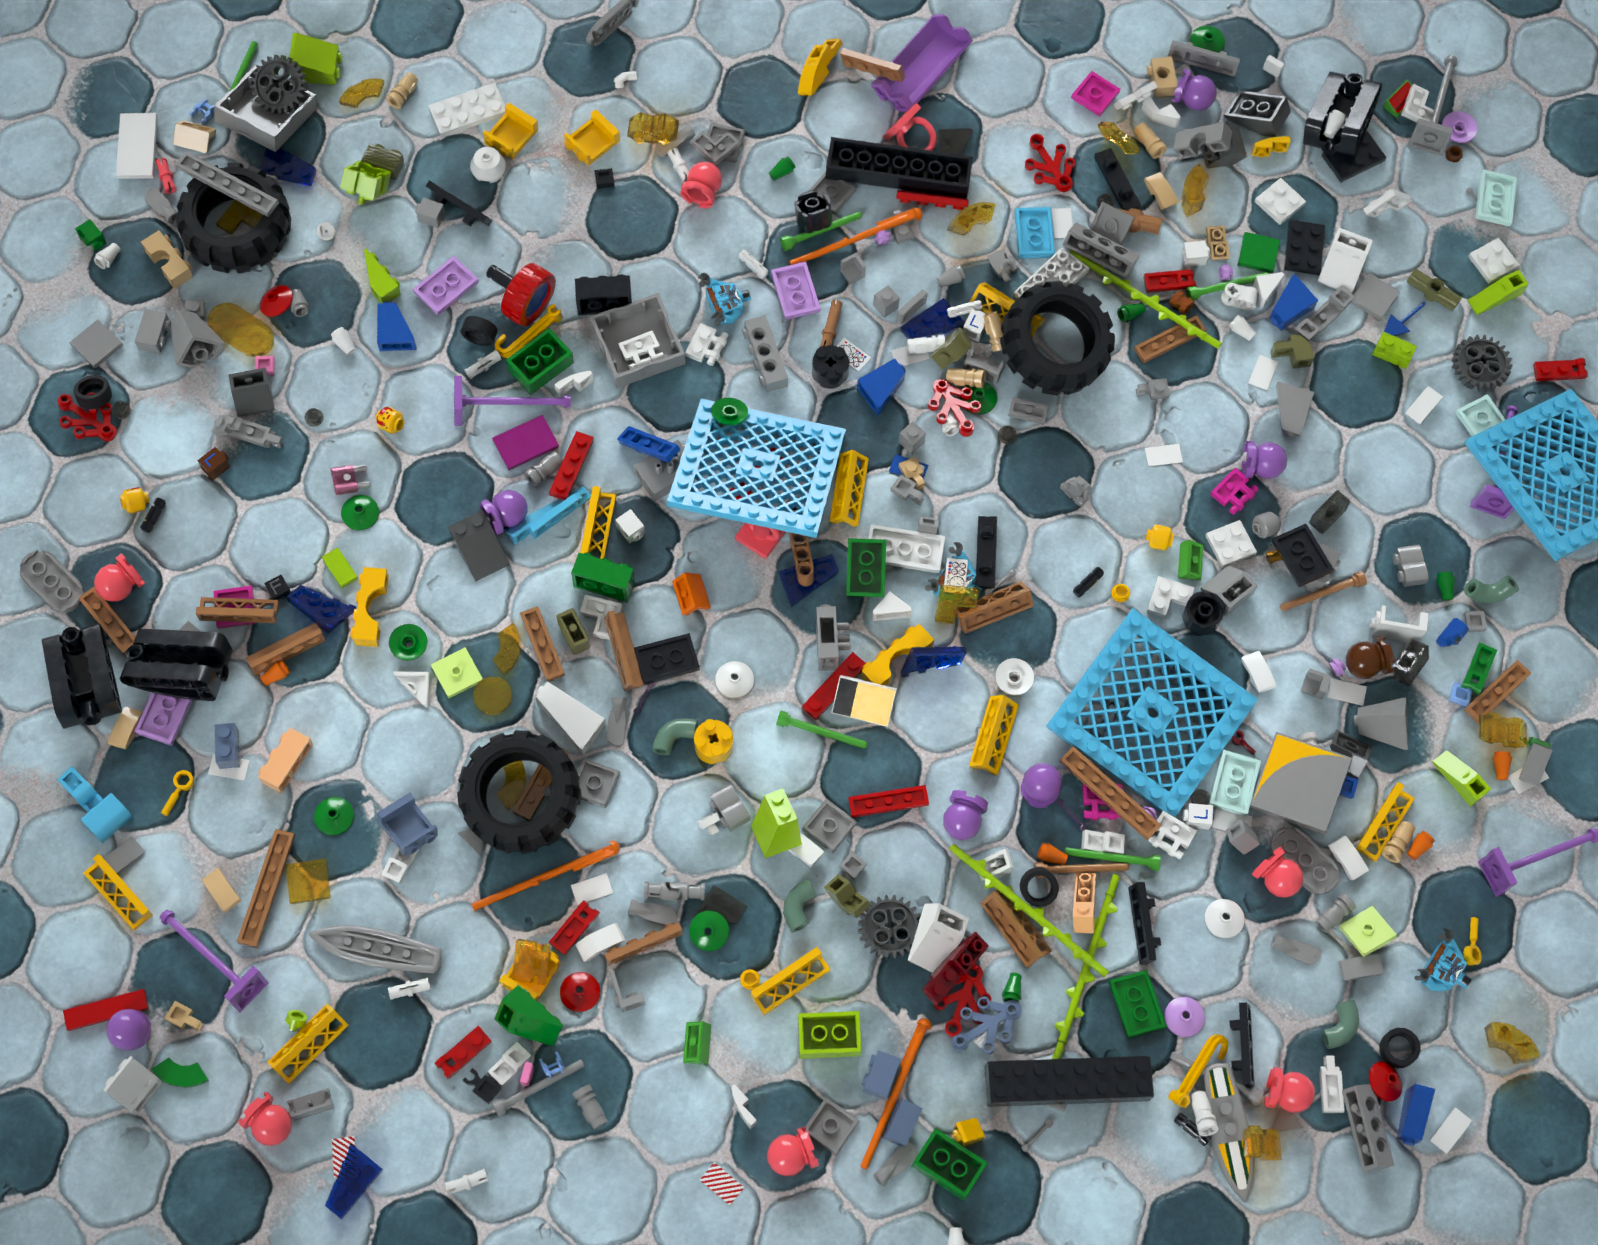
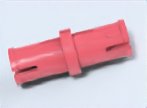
M161 158L162 164L160 159H157L155 163L159 171L158 176L160 181L163 182L165 193L171 194L169 187H171L172 193L176 192L177 188L172 179L173 173L169 170L167 159Z

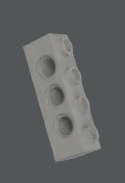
M1077 222L1069 229L1063 242V246L1125 278L1133 271L1140 256Z
M766 315L744 321L743 336L744 339L749 341L748 350L750 355H754L755 360H753L755 370L760 372L759 381L761 386H765L766 392L788 387V377ZM756 337H761V338H763V339H761V340H756L755 338H756ZM771 368L774 371L769 372L766 369Z
M1370 1084L1355 1085L1342 1090L1363 1172L1377 1171L1395 1166L1377 1097Z

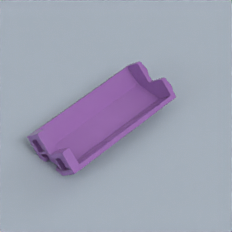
M934 14L891 61L902 66L905 75L903 82L892 81L882 76H878L872 82L871 86L878 97L884 102L889 100L895 104L894 108L899 112L909 110L925 96L971 44L973 40L968 30L964 27L953 28L947 16L944 14Z

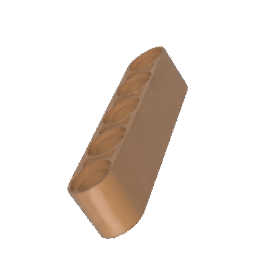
M788 532L797 580L799 584L809 586L814 582V566L808 536Z

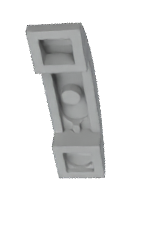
M1341 285L1309 318L1304 319L1294 330L1307 341L1312 340L1355 299V296Z

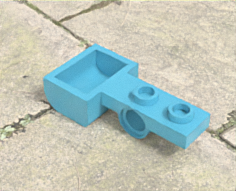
M73 766L57 779L87 811V814L80 820L102 844L133 818L132 814L112 793L103 799Z

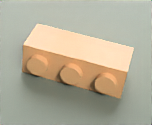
M289 728L288 732H284L277 749L274 748L272 750L269 761L259 770L258 778L261 783L282 794L313 746L311 739L292 728Z

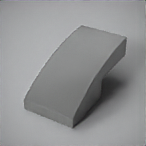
M1379 954L1338 961L1343 981L1359 980L1363 977L1384 974Z

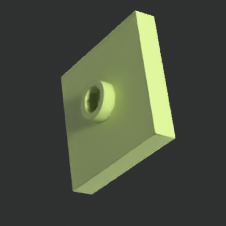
M466 647L431 664L448 699L483 682Z
M1373 906L1339 926L1340 930L1363 957L1397 938V934Z

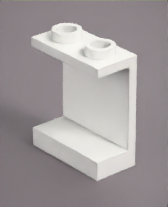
M1382 605L1370 621L1372 637L1385 636V639L1418 644L1427 631L1428 613L1420 612L1414 623L1410 625L1385 620L1386 606Z

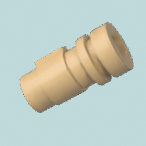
M407 72L396 85V88H393L386 96V101L389 105L400 109L407 100V96L416 88L418 78L414 74Z
M1145 122L1135 127V134L1143 145L1146 146L1147 152L1153 159L1161 157L1166 152V145L1160 138L1156 137L1155 133Z
M997 311L983 315L985 321L983 324L987 335L989 334L991 349L993 352L1002 350L1000 338L1003 336L1001 320Z
M948 368L946 381L954 383L953 385L966 387V385H970V387L984 388L986 371L980 369L977 371V369Z
M1401 821L1391 841L1387 842L1382 851V855L1387 860L1394 863L1400 862L1406 851L1405 848L1415 831L1414 825L1407 821Z

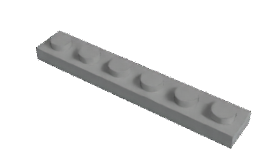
M187 151L175 164L178 170L267 217L270 216L279 204L278 200Z

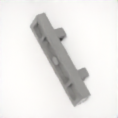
M1172 40L1168 57H1172L1175 61L1235 77L1240 61L1239 58L1228 56L1226 52L1220 51V53L1195 47L1190 42L1184 44Z

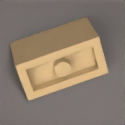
M182 120L175 124L173 144L207 153L210 138L216 135V129Z

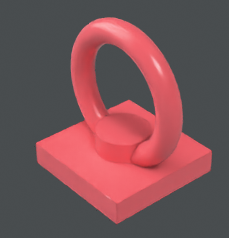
M917 103L907 110L882 136L888 141L896 134L898 145L900 147H908L904 141L903 134L913 124H919L928 131L930 137L929 145L924 150L933 151L937 143L934 127L924 118L913 117L921 109Z
M745 523L736 534L735 540L767 559L786 531Z

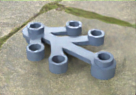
M980 997L978 999V1008L980 1010L991 1009L1000 1013L991 1016L973 1012L969 1007L962 1008L960 1016L964 1021L973 1020L982 1022V1024L966 1034L954 1036L952 1039L953 1048L959 1052L965 1051L968 1048L969 1041L988 1030L982 1049L985 1054H992L995 1050L994 1041L997 1027L1003 1020H1005L1004 1030L1000 1033V1041L1004 1044L1010 1043L1012 1040L1013 1021L1021 1016V1005L1015 1000H1008L1001 1004L989 1001L987 997ZM986 1001L987 1005L981 1006L980 1002ZM1014 1007L1016 1010L1011 1013L1008 1011V1008ZM963 1012H970V1016H963ZM1008 1034L1010 1038L1004 1040L1002 1036ZM962 1038L964 1043L958 1044L956 1042L957 1039ZM991 1045L992 1049L988 1051L985 1049V1046Z

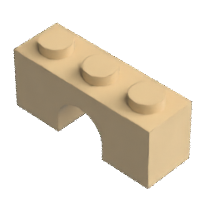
M158 230L141 241L144 251L154 264L161 259L169 260L161 269L165 278L174 289L193 278L190 271L192 270L191 265L187 260L183 261L181 259L182 254L177 247L173 248L171 246L172 242L167 235L163 236Z

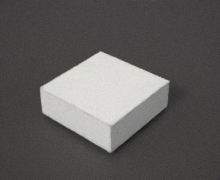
M1269 55L1263 69L1278 78L1284 63Z

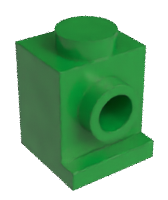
M91 219L75 228L79 238L86 246L90 245L94 251L100 249L106 243L103 234Z

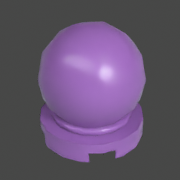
M1184 69L1183 74L1186 75H1183L1182 79L1180 78L1174 93L1177 98L1174 97L1172 102L1179 104L1180 101H1184L1185 105L1192 110H1206L1216 100L1217 91L1215 84L1206 76L1197 75L1192 77V71Z
M1255 441L1245 442L1243 452H1247L1246 461H1242V473L1245 475V478H1253L1254 474H1257L1261 478L1271 479L1283 473L1287 467V455L1282 447L1272 442L1261 443L1259 446H1256Z
M501 491L494 496L492 502L485 499L479 503L480 509L483 510L485 516H488L495 535L504 533V526L510 528L518 526L528 513L527 502L517 491Z
M1038 763L1031 766L1025 772L1021 784L1022 797L1029 802L1030 806L1036 808L1048 807V805L1057 800L1061 790L1062 779L1060 773L1054 766L1047 763Z
M953 790L949 798L952 805L944 813L943 826L952 838L961 841L976 836L982 825L980 814L987 812L988 802L978 795L973 798L967 796L966 791Z
M134 1009L120 1010L108 1021L106 1027L107 1038L117 1049L124 1051L137 1050L149 1040L151 1022L141 1011Z

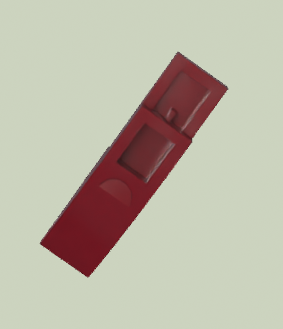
M973 932L930 975L931 979L921 991L934 1005L939 1004L959 978L968 973L989 945L977 932Z

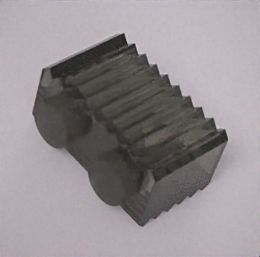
M1336 490L1312 515L1309 524L1321 534H1324L1346 512L1350 505V500L1339 490Z
M1412 639L1407 648L1401 653V656H1399V659L1393 664L1394 679L1410 686L1429 660V646Z

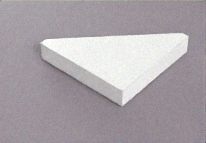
M394 671V676L425 708H428L430 672Z

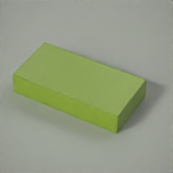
M338 547L322 556V560L342 589L358 580L357 575Z

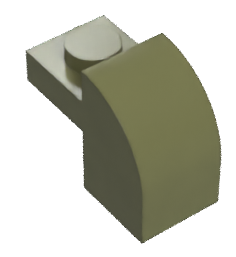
M959 327L946 337L945 344L931 353V358L943 370L953 361L957 362L971 347V340Z
M1290 334L1287 342L1282 340L1274 343L1270 351L1271 358L1290 356L1293 369L1310 367L1314 360L1310 343L1304 337Z
M839 874L824 887L832 900L847 915L851 914L858 918L871 905L868 899L855 891L850 881Z

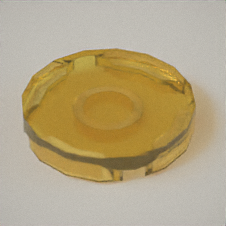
M491 676L484 678L474 688V703L485 714H500L511 704V688L500 677Z

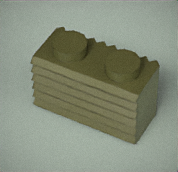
M369 143L361 158L362 162L371 164L372 167H379L390 171V178L396 180L404 164L403 155L398 150L393 149L391 151L385 149L380 144L373 145Z
M571 608L556 616L558 625L573 654L577 655L590 649V639L583 625H581L575 610Z

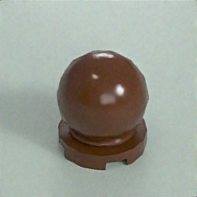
M1375 637L1373 643L1359 641L1353 644L1346 654V667L1349 672L1360 679H1370L1380 671L1383 674L1392 673L1394 668H1391V663H1395L1390 644H1385L1383 641L1386 637Z

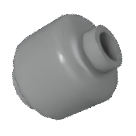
M1273 512L1259 514L1253 519L1252 530L1260 538L1264 539L1273 536L1280 530L1281 520Z

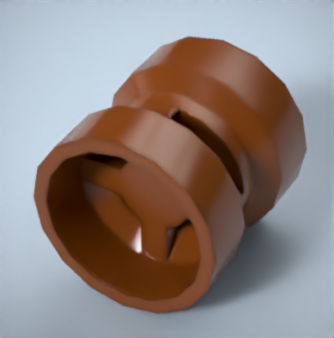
M1181 290L1177 291L1169 301V305L1173 308H1178V312L1181 315H1185L1194 304V301L1191 298H1186L1185 293Z

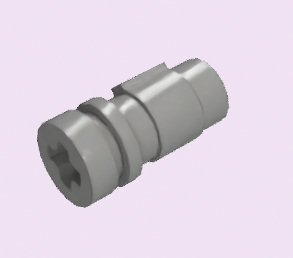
M554 451L537 465H533L525 471L524 475L528 482L536 487L541 481L543 482L546 479L547 475L555 471L562 464L563 460Z
M1340 894L1337 900L1335 899L1332 902L1333 905L1328 907L1315 921L1316 925L1323 932L1327 933L1331 928L1337 927L1343 921L1342 917L1348 916L1349 912L1356 908L1353 900L1346 894Z
M588 1084L575 1091L572 1095L575 1100H578V1106L582 1107V1113L586 1121L595 1130L606 1124L608 1120L595 1098L597 1097L596 1094L592 1093L593 1089Z

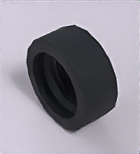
M468 316L465 318L460 332L465 339L474 344L490 346L495 341L498 329L495 324L487 319L478 316Z
M91 375L82 378L76 383L74 395L80 407L84 409H97L110 401L112 390L105 377ZM102 389L100 392L94 395H84L90 390Z
M1035 867L1026 871L1019 883L1020 892L1025 901L1036 907H1045L1051 904L1057 898L1059 892V883L1056 877L1048 869L1042 867ZM1036 876L1046 877L1051 884L1050 892L1043 898H1034L1028 892V883Z
M1394 1028L1382 1037L1379 1050L1382 1059L1394 1068H1405L1418 1059L1421 1045L1418 1037L1411 1030ZM1402 1036L1410 1042L1412 1052L1408 1058L1399 1060L1390 1054L1388 1044L1393 1037Z

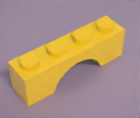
M364 567L363 574L360 573L359 585H361V588L356 594L358 607L354 609L353 620H355V626L351 627L350 637L353 638L355 645L379 646L381 628L379 622L373 620L368 615V610L375 598L387 593L389 580L387 569Z
M917 624L915 627H909L901 639L896 638L890 644L891 647L886 651L882 650L877 654V659L872 663L870 661L862 667L861 678L864 681L884 686L888 685L892 677L889 668L891 662L901 655H913L920 658L933 647L934 639L920 624Z

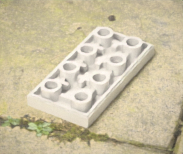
M156 113L120 114L116 166L117 179L154 177L158 118Z
M1061 248L1013 292V296L1019 298L1027 289L1034 285L1043 286L1048 281H1062L1065 287L1069 283L1076 284L1089 272V267L1064 248Z

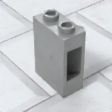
M678 439L672 443L677 444L681 450L669 463L661 462L659 459L649 456L634 465L635 475L654 502L670 493L685 448V444H681Z
M824 604L816 607L815 624L818 671H833L838 668V650L851 649L850 635H837V630H849L850 627L848 622L837 623L836 606Z

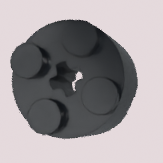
M808 191L798 196V200L794 203L796 222L800 228L804 229L805 233H813L814 231L831 226L832 211L830 198L827 194L823 192L822 194H817V191Z
M829 345L818 348L812 359L813 379L824 388L832 389L839 387L848 377V355L842 347Z
M1205 591L1197 592L1189 598L1182 614L1183 622L1197 636L1211 634L1218 628L1223 618L1224 604L1216 594L1205 593Z

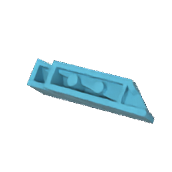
M581 487L571 492L566 500L558 499L527 515L518 526L504 527L503 530L515 545L530 534L536 539L591 499V494L585 487Z

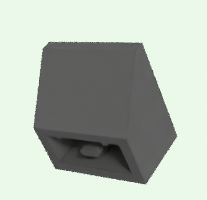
M1225 121L1232 130L1230 150L1213 153L1205 143L1201 146L1206 168L1231 166L1247 157L1239 126Z
M266 367L228 374L238 417L275 410L270 378Z

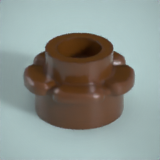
M1451 146L1445 151L1446 159L1453 163L1459 162L1463 157L1462 150L1458 146Z

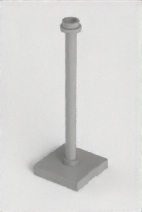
M1449 55L1444 60L1446 68L1431 122L1418 119L1408 146L1443 155L1453 128L1440 125L1438 121L1452 70L1458 63L1456 56Z

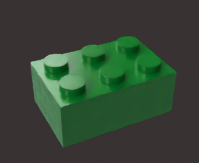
M550 328L506 359L508 371L530 395L574 363L573 353Z
M848 538L846 596L885 597L886 539Z
M578 552L571 572L573 587L628 603L635 584L634 569L625 563L617 564L608 558L600 559L590 553L582 554Z
M935 1128L911 1167L964 1201L988 1162Z

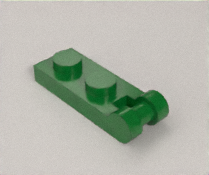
M1479 642L1461 684L1462 688H1469L1474 690V693L1480 694L1497 653L1496 649ZM1471 678H1473V679H1475V680H1478V682L1475 683V682H1472V681H1470V680H1471Z

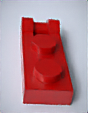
M1192 269L1144 273L1143 277L1146 293L1183 290L1192 286L1197 287L1196 281L1193 280L1194 271Z
M1585 358L1539 361L1533 364L1536 381L1576 380L1588 377V372L1585 370Z
M583 900L552 937L549 945L565 956L591 923L597 919L600 912L589 907V903ZM583 912L588 915L586 919L580 916Z
M477 1026L445 1055L437 1059L434 1064L438 1069L441 1068L444 1071V1076L447 1079H450L491 1044L492 1041ZM451 1059L456 1063L452 1067L447 1063Z

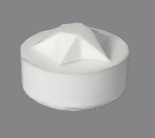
M323 222L318 226L317 234L322 240L330 241L335 237L336 229L331 223Z

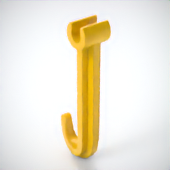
M555 304L550 305L548 313L505 349L500 347L506 340V335L502 334L495 343V350H497L502 358H509L539 336L552 323L560 322L563 318L561 309L557 310Z
M1214 1034L1209 1037L1178 1090L1174 1089L1169 1093V1100L1174 1101V1104L1183 1108L1189 1105V1093L1219 1044H1221V1049L1217 1059L1222 1061L1226 1056L1228 1041L1225 1036Z

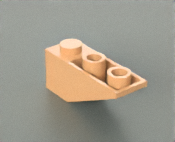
M1076 873L1073 906L1074 933H1094L1096 873Z

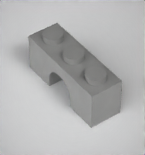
M1217 122L1211 125L1177 131L1174 151L1181 159L1198 156L1199 148L1204 143L1213 153L1230 150L1232 130L1225 122Z

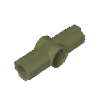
M1414 269L1406 281L1423 292L1427 300L1437 301L1451 311L1456 308L1462 297L1446 288L1442 280L1438 278L1432 279L1418 269Z

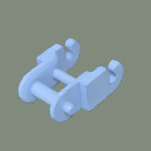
M205 99L201 104L197 103L193 107L194 111H190V115L195 116L198 112H204L206 114L204 116L205 120L201 119V123L206 124L213 117L212 114L215 112L214 105H209L208 100Z
M557 1051L555 1052L557 1062L549 1066L543 1063L542 1059H539L546 1076H549L550 1079L552 1078L551 1075L559 1071L564 1073L562 1070L564 1065ZM556 1065L559 1066V1067H557V1068H555V1069L549 1071V1068H552V1067H554V1066H556Z

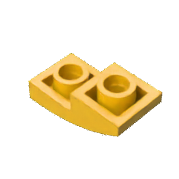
M1290 136L1272 137L1256 142L1251 156L1263 158L1269 157L1271 151L1278 153L1287 152L1290 145Z

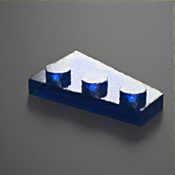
M266 148L260 170L265 171L268 175L277 176L278 180L312 186L316 174L314 166L281 148L276 152Z
M943 298L902 325L900 330L907 339L929 338L939 333H948L950 330L959 327L962 329L965 322L960 316L953 318L948 316L947 309L951 306Z
M833 554L812 560L814 582L809 586L799 584L795 566L779 571L778 574L791 607L839 573Z
M299 585L287 596L288 602L327 633H331L353 614L354 609H356L354 605H346L341 603L339 599L325 597L321 592L303 585Z
M956 646L911 648L900 671L902 678L907 677L909 673L918 671L919 674L925 673L927 669L933 667L939 670L961 665L967 653L966 648Z
M351 1143L325 1206L342 1220L383 1169Z

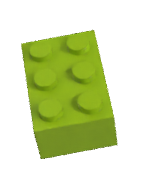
M859 1011L798 1013L799 1059L860 1057L862 1051Z

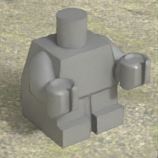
M1005 249L988 255L990 265L999 279L1003 278L1004 282L1010 281L1011 271H1018L1014 257L1010 256L1007 258Z
M1080 475L1077 478L1072 477L1060 485V489L1070 499L1073 498L1072 500L1079 506L1083 505L1092 492L1091 485Z

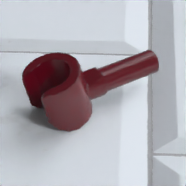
M1237 731L1236 734L1241 739H1236L1232 736L1233 744L1243 746L1253 755L1256 751L1244 740L1243 732Z

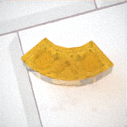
M639 112L629 120L627 137L634 139L637 143L668 144L677 139L679 120L666 113L648 115Z
M1200 164L1196 165L1189 172L1182 189L1181 206L1186 217L1202 210L1205 201L1202 191L1207 186L1209 176Z
M979 202L968 206L951 220L947 230L964 236L970 232L973 225H986L992 219L996 204Z
M1488 712L1485 715H1479V738L1489 744L1500 742L1503 743V747L1524 748L1527 747V725L1521 718H1505L1494 712Z
M1491 1022L1484 1027L1489 1048H1498L1505 1051L1511 1057L1513 1064L1533 1062L1540 1057L1533 1040L1527 1034L1525 1035L1516 1029L1515 1026L1502 1022Z
M1251 1125L1242 1132L1244 1157L1258 1158L1261 1161L1282 1160L1280 1133L1277 1132V1129H1261L1259 1125Z

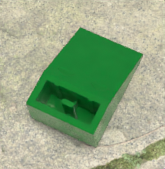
M519 985L501 1000L494 1018L507 1032L552 1047L555 1045L563 1027V1024L556 1016L550 1014L542 1003L537 1002L526 989Z

